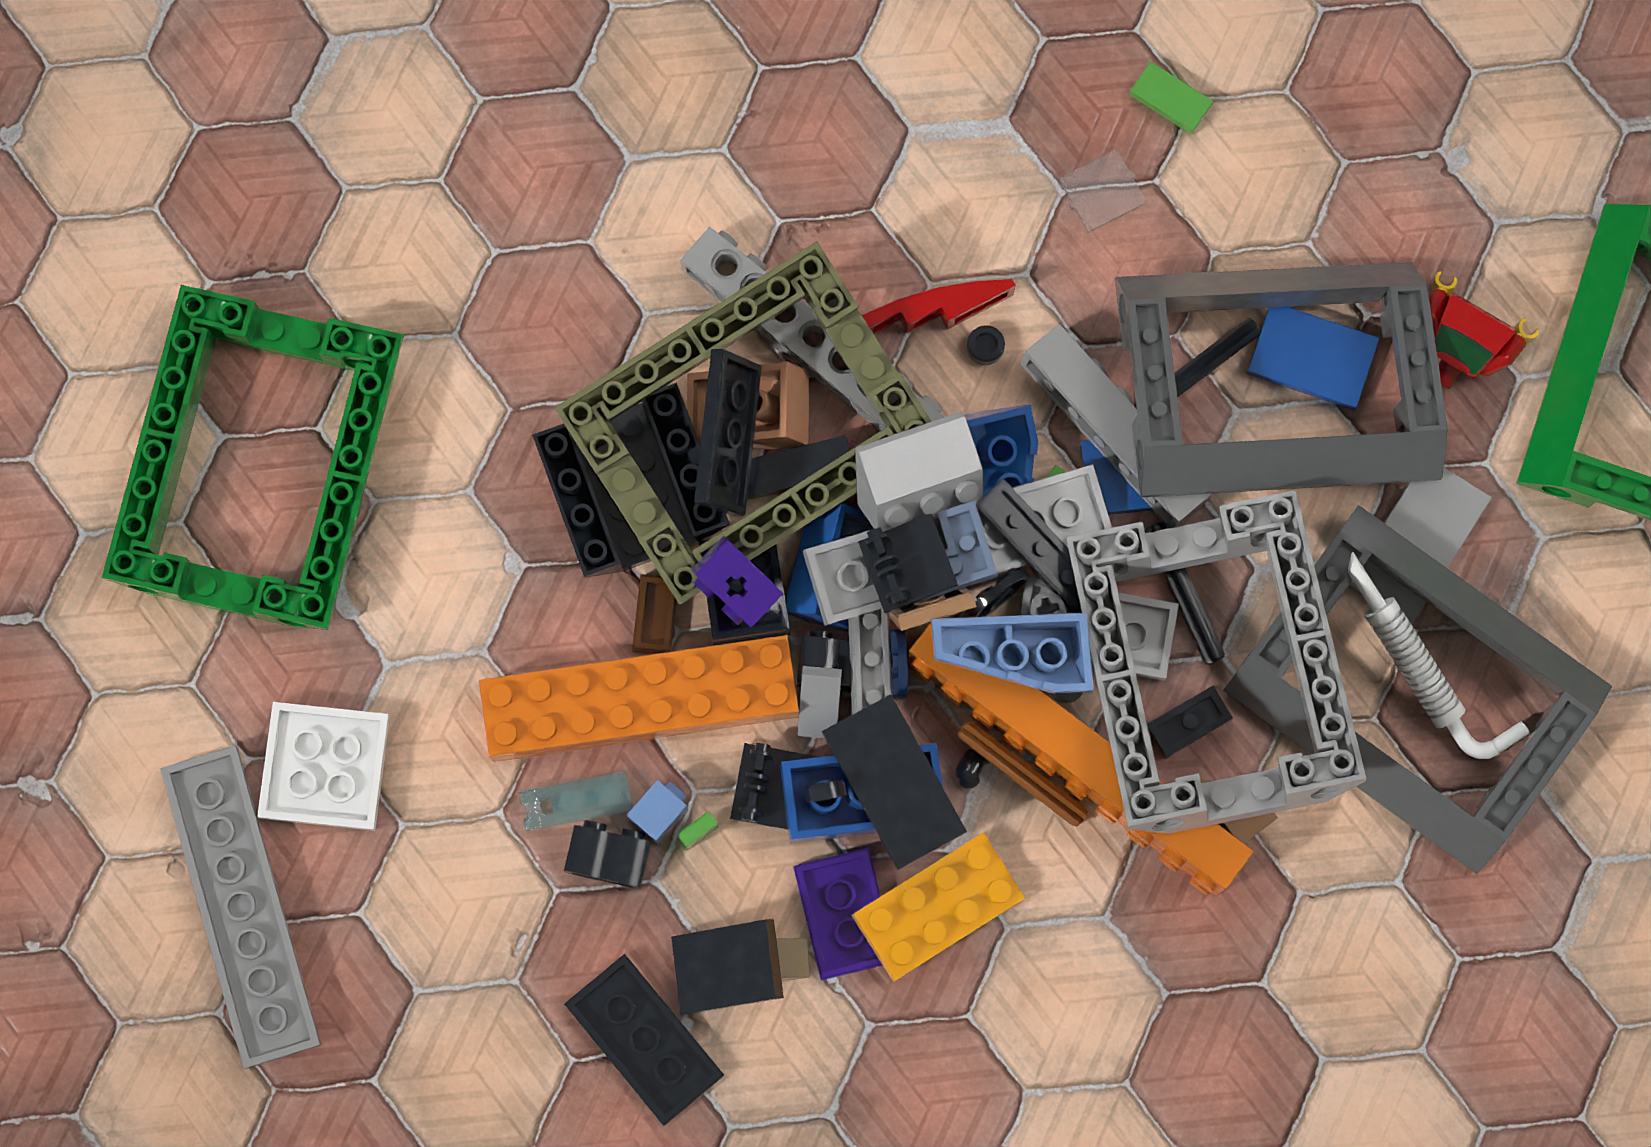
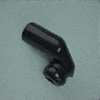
M971 748L965 752L956 767V777L959 778L961 787L965 789L975 788L980 783L978 775L983 766L990 763Z

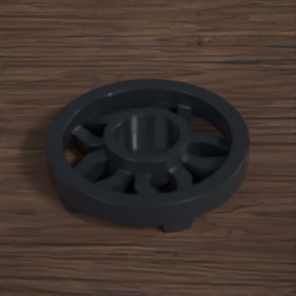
M1014 568L1009 569L996 582L994 587L991 585L976 596L977 601L975 603L977 607L965 611L968 617H987L1010 599L1025 584L1029 575L1023 569L1017 571Z

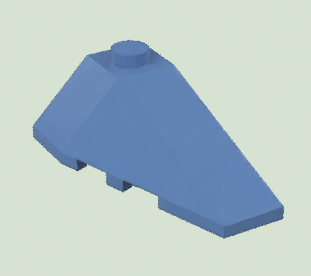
M1087 613L931 620L934 660L1050 693L1092 692L1094 690Z

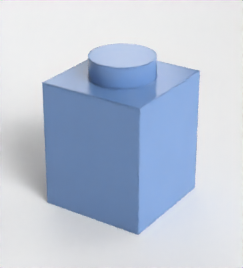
M657 780L627 814V817L656 844H659L688 810L687 805L683 802L687 796L670 781L664 786Z

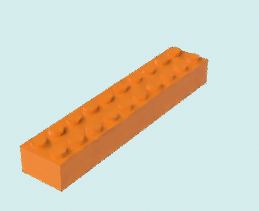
M930 623L909 650L907 661L912 666L909 671L925 684H928L931 680L941 687V696L952 705L959 707L962 703L973 712L971 718L984 729L990 731L994 727L1005 736L1002 741L1010 749L1018 754H1021L1024 750L1036 760L1033 765L1050 778L1056 774L1067 783L1064 788L1075 798L1083 801L1086 797L1098 807L1095 812L1104 820L1113 825L1118 821L1128 829L1110 743L1039 689L934 660L932 626ZM1218 824L1170 834L1129 829L1126 834L1139 846L1146 848L1149 844L1160 853L1158 859L1171 870L1177 872L1180 868L1192 878L1189 883L1207 896L1210 892L1217 896L1226 890L1254 852Z

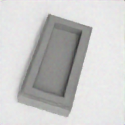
M803 666L797 736L824 738L822 731L838 722L842 669Z

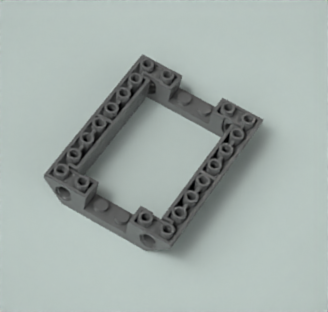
M1412 262L1122 276L1115 278L1123 351H1130L1138 414L1132 423L1140 498L1437 481L1443 478L1448 428L1428 288ZM1382 300L1383 313L1380 316L1383 338L1392 337L1401 396V401L1393 409L1396 431H1400V433L1183 445L1167 313L1369 303Z
M1358 505L1314 565L1326 616L1352 581L1348 573L1350 556L1354 552L1362 566L1369 560L1556 695L1562 693L1555 703L1548 707L1535 724V731L1496 785L1489 788L1476 806L1478 810L1474 816H1471L1355 732L1366 775V781L1356 787L1475 874H1478L1506 842L1596 717L1612 685ZM1280 612L1223 691L1308 753L1315 754L1300 691L1282 679V676L1293 663Z

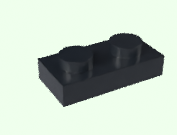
M1212 685L1147 724V727L1165 759L1228 723L1233 717Z

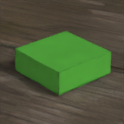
M706 812L679 832L678 837L685 848L689 850L719 828L711 813Z

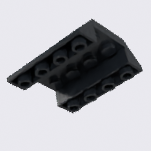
M677 382L665 386L643 400L642 403L635 405L610 421L689 547L695 546L699 541L707 539L730 525L726 513L694 503L700 443ZM563 423L533 434V439L584 578L624 572L651 562L637 536L565 424Z

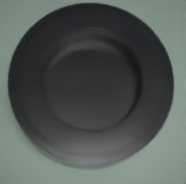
M984 325L975 328L970 333L967 340V352L969 357L977 364H994L1004 353L1005 340L997 328Z

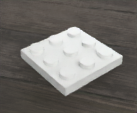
M273 702L257 817L267 820L375 831L390 715Z

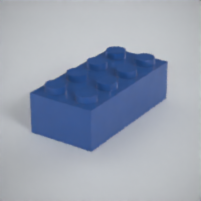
M937 743L920 745L943 787ZM834 755L781 762L780 770L790 844L876 833ZM834 780L845 781L847 795L816 802L805 801L803 790L805 786Z

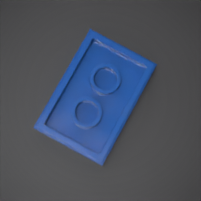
M1290 307L1268 308L1246 374L1355 410L1379 338Z

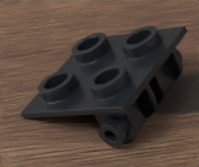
M932 514L925 515L884 532L881 527L874 528L867 532L868 538L858 541L884 613L958 586Z
M744 743L730 819L788 830L780 770L781 762L816 758L817 756L774 749L770 745L756 743L755 745Z

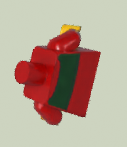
M1439 271L1432 283L1429 302L1437 357L1441 359L1438 363L1441 385L1450 389L1460 371L1475 379L1479 374L1490 376L1512 365L1524 350L1526 344H1529L1539 335V329L1537 328L1531 335L1526 334L1522 326L1527 321V318H1523L1512 327L1454 293L1458 280L1455 276L1451 285L1445 286L1441 284L1439 278L1442 272Z

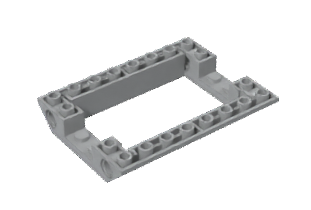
M1296 490L1220 505V518L1165 530L1145 533L1143 522L1066 537L1082 613H1087L1090 652L1128 829L1170 834L1324 803L1366 781L1365 770ZM1266 551L1315 754L1302 756L1301 752L1278 757V768L1201 783L1199 773L1175 778L1176 782L1160 785L1116 582Z

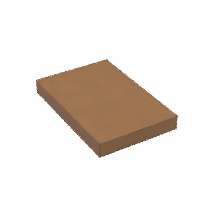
M964 587L925 600L922 599L890 611L889 618L903 631L931 622L932 619H940L977 606L973 594Z

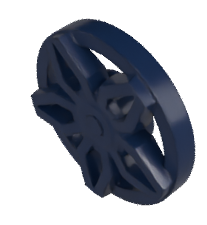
M898 628L890 630L892 697L895 701H906L908 684L907 644L905 631H901Z

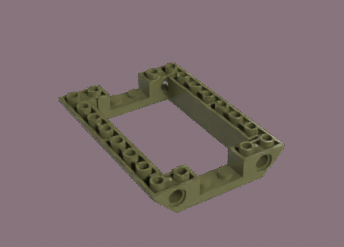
M817 241L554 407L679 605L701 592L693 583L698 577L691 569L722 536L729 540L747 559L751 560L857 493L855 448L691 551L610 421L710 359L711 349L727 348L805 299L886 427L857 447L932 422L901 372L898 374L858 311L859 306Z

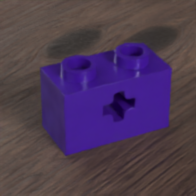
M724 536L691 569L698 577L693 583L709 599L716 594L724 601L726 605L721 610L737 625L744 620L752 627L784 594ZM730 576L736 580L742 576L739 582L743 588L739 592L734 589L727 592L729 585L726 580Z

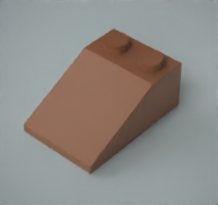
M788 361L761 364L753 449H781L807 445L809 371ZM709 371L687 374V411L700 445Z

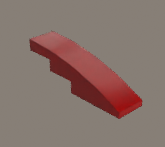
M1012 279L972 281L933 288L897 299L863 314L862 317L873 334L899 321L908 334L941 317L948 330L1013 296L1016 285Z

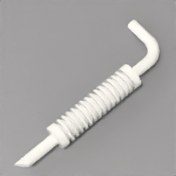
M1352 552L1348 564V573L1370 606V609L1365 614V618L1370 626L1373 627L1374 632L1377 633V637L1381 639V643L1385 646L1386 651L1389 652L1390 657L1393 658V662L1397 665L1399 671H1402V676L1410 684L1411 690H1414L1415 696L1422 703V707L1426 709L1425 711L1436 728L1447 726L1458 743L1459 748L1466 755L1476 759H1490L1500 755L1501 752L1530 734L1525 724L1520 721L1491 741L1481 743L1471 737L1460 719L1466 711L1463 704L1457 699V695L1453 693L1452 687L1445 680V676L1441 674L1440 668L1437 667L1436 662L1429 655V651L1425 648L1424 643L1421 642L1420 637L1416 636L1415 629H1413L1411 623H1408L1409 620L1405 617L1404 612L1400 610L1399 604L1394 597L1383 599L1358 558Z

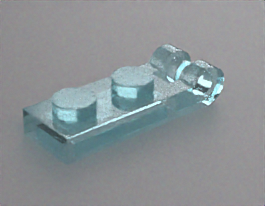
M625 771L519 792L520 803L525 805L527 818L524 819L526 831L630 812L633 808ZM551 800L554 813L542 815L540 802Z

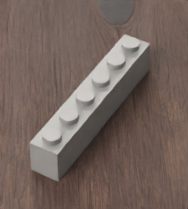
M1058 324L1025 351L1020 365L1140 495L1132 423L1138 414L1137 409L1133 405L1132 398L1124 388L1116 387L1107 377V371L1101 362L1095 358L1091 359L1082 349L1079 338L1073 332L1066 331ZM1212 494L1143 497V499L1169 529L1181 525L1201 508Z

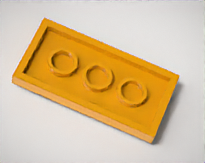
M983 832L851 916L894 982L1025 899V896Z

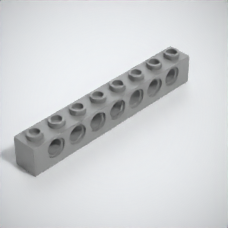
M710 226L680 260L681 270L720 302L766 274L765 270L767 267L755 255L750 253L748 256H745L736 248L738 243L723 230L717 233ZM724 262L733 263L737 267L736 272L730 276H723L716 269ZM799 301L788 308L795 314V318L791 322L780 323L774 317L755 329L797 365L809 371L812 377L876 429L882 431L886 428L850 370L840 371L834 367L833 361L840 354L807 302ZM815 332L821 334L825 340L818 347H810L804 342V337L809 333ZM903 376L906 382L908 383L909 387L912 388V383L905 376ZM913 391L931 421L944 418L940 413L942 408L937 402L927 395L921 398Z

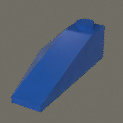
M1031 405L985 410L964 415L983 469V496L1002 479L1012 488L1034 482L1032 472L1034 455H1037L1038 438Z

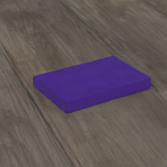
M869 848L793 866L820 980L823 981L883 966L851 916L881 897Z

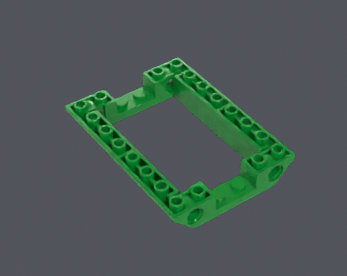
M1604 204L1516 484L1587 508L1597 502L1651 520L1650 476L1573 451L1635 252L1644 253L1643 257L1651 259V205Z
M180 285L102 578L146 594L295 628L329 630L404 335L329 318L326 324L259 309L253 300ZM216 340L354 371L299 582L302 587L290 585L284 579L261 575L260 579L194 564L187 557L165 552L163 556L159 555Z

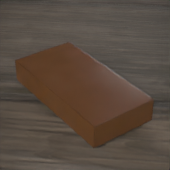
M640 574L632 645L633 652L660 654L671 652L677 600L661 576Z

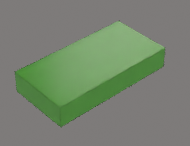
M1151 61L1129 93L1131 97L1191 135L1213 103L1211 99Z

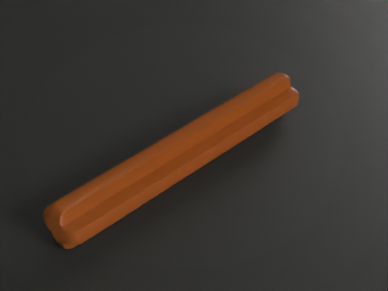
M966 721L957 733L958 739L1072 826H1078L1083 822L1088 813L1086 808L972 721Z

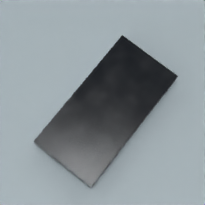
M711 349L694 503L731 516H745L762 367L725 349Z
M891 694L822 731L827 744L897 871L967 833Z
M623 954L564 1004L663 1126L668 1124L725 1076L626 954Z

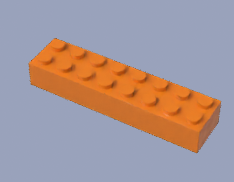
M787 635L479 680L488 754L493 762L799 718Z

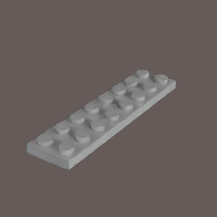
M1093 464L1013 488L1067 547L1066 537L1112 528ZM981 498L972 501H975V503H977ZM938 513L933 514L932 517L944 549H948ZM979 513L997 573L1027 565ZM868 531L803 550L824 625L882 608L858 541L868 538Z
M228 747L160 768L243 1068L248 1069L322 1046L238 747Z

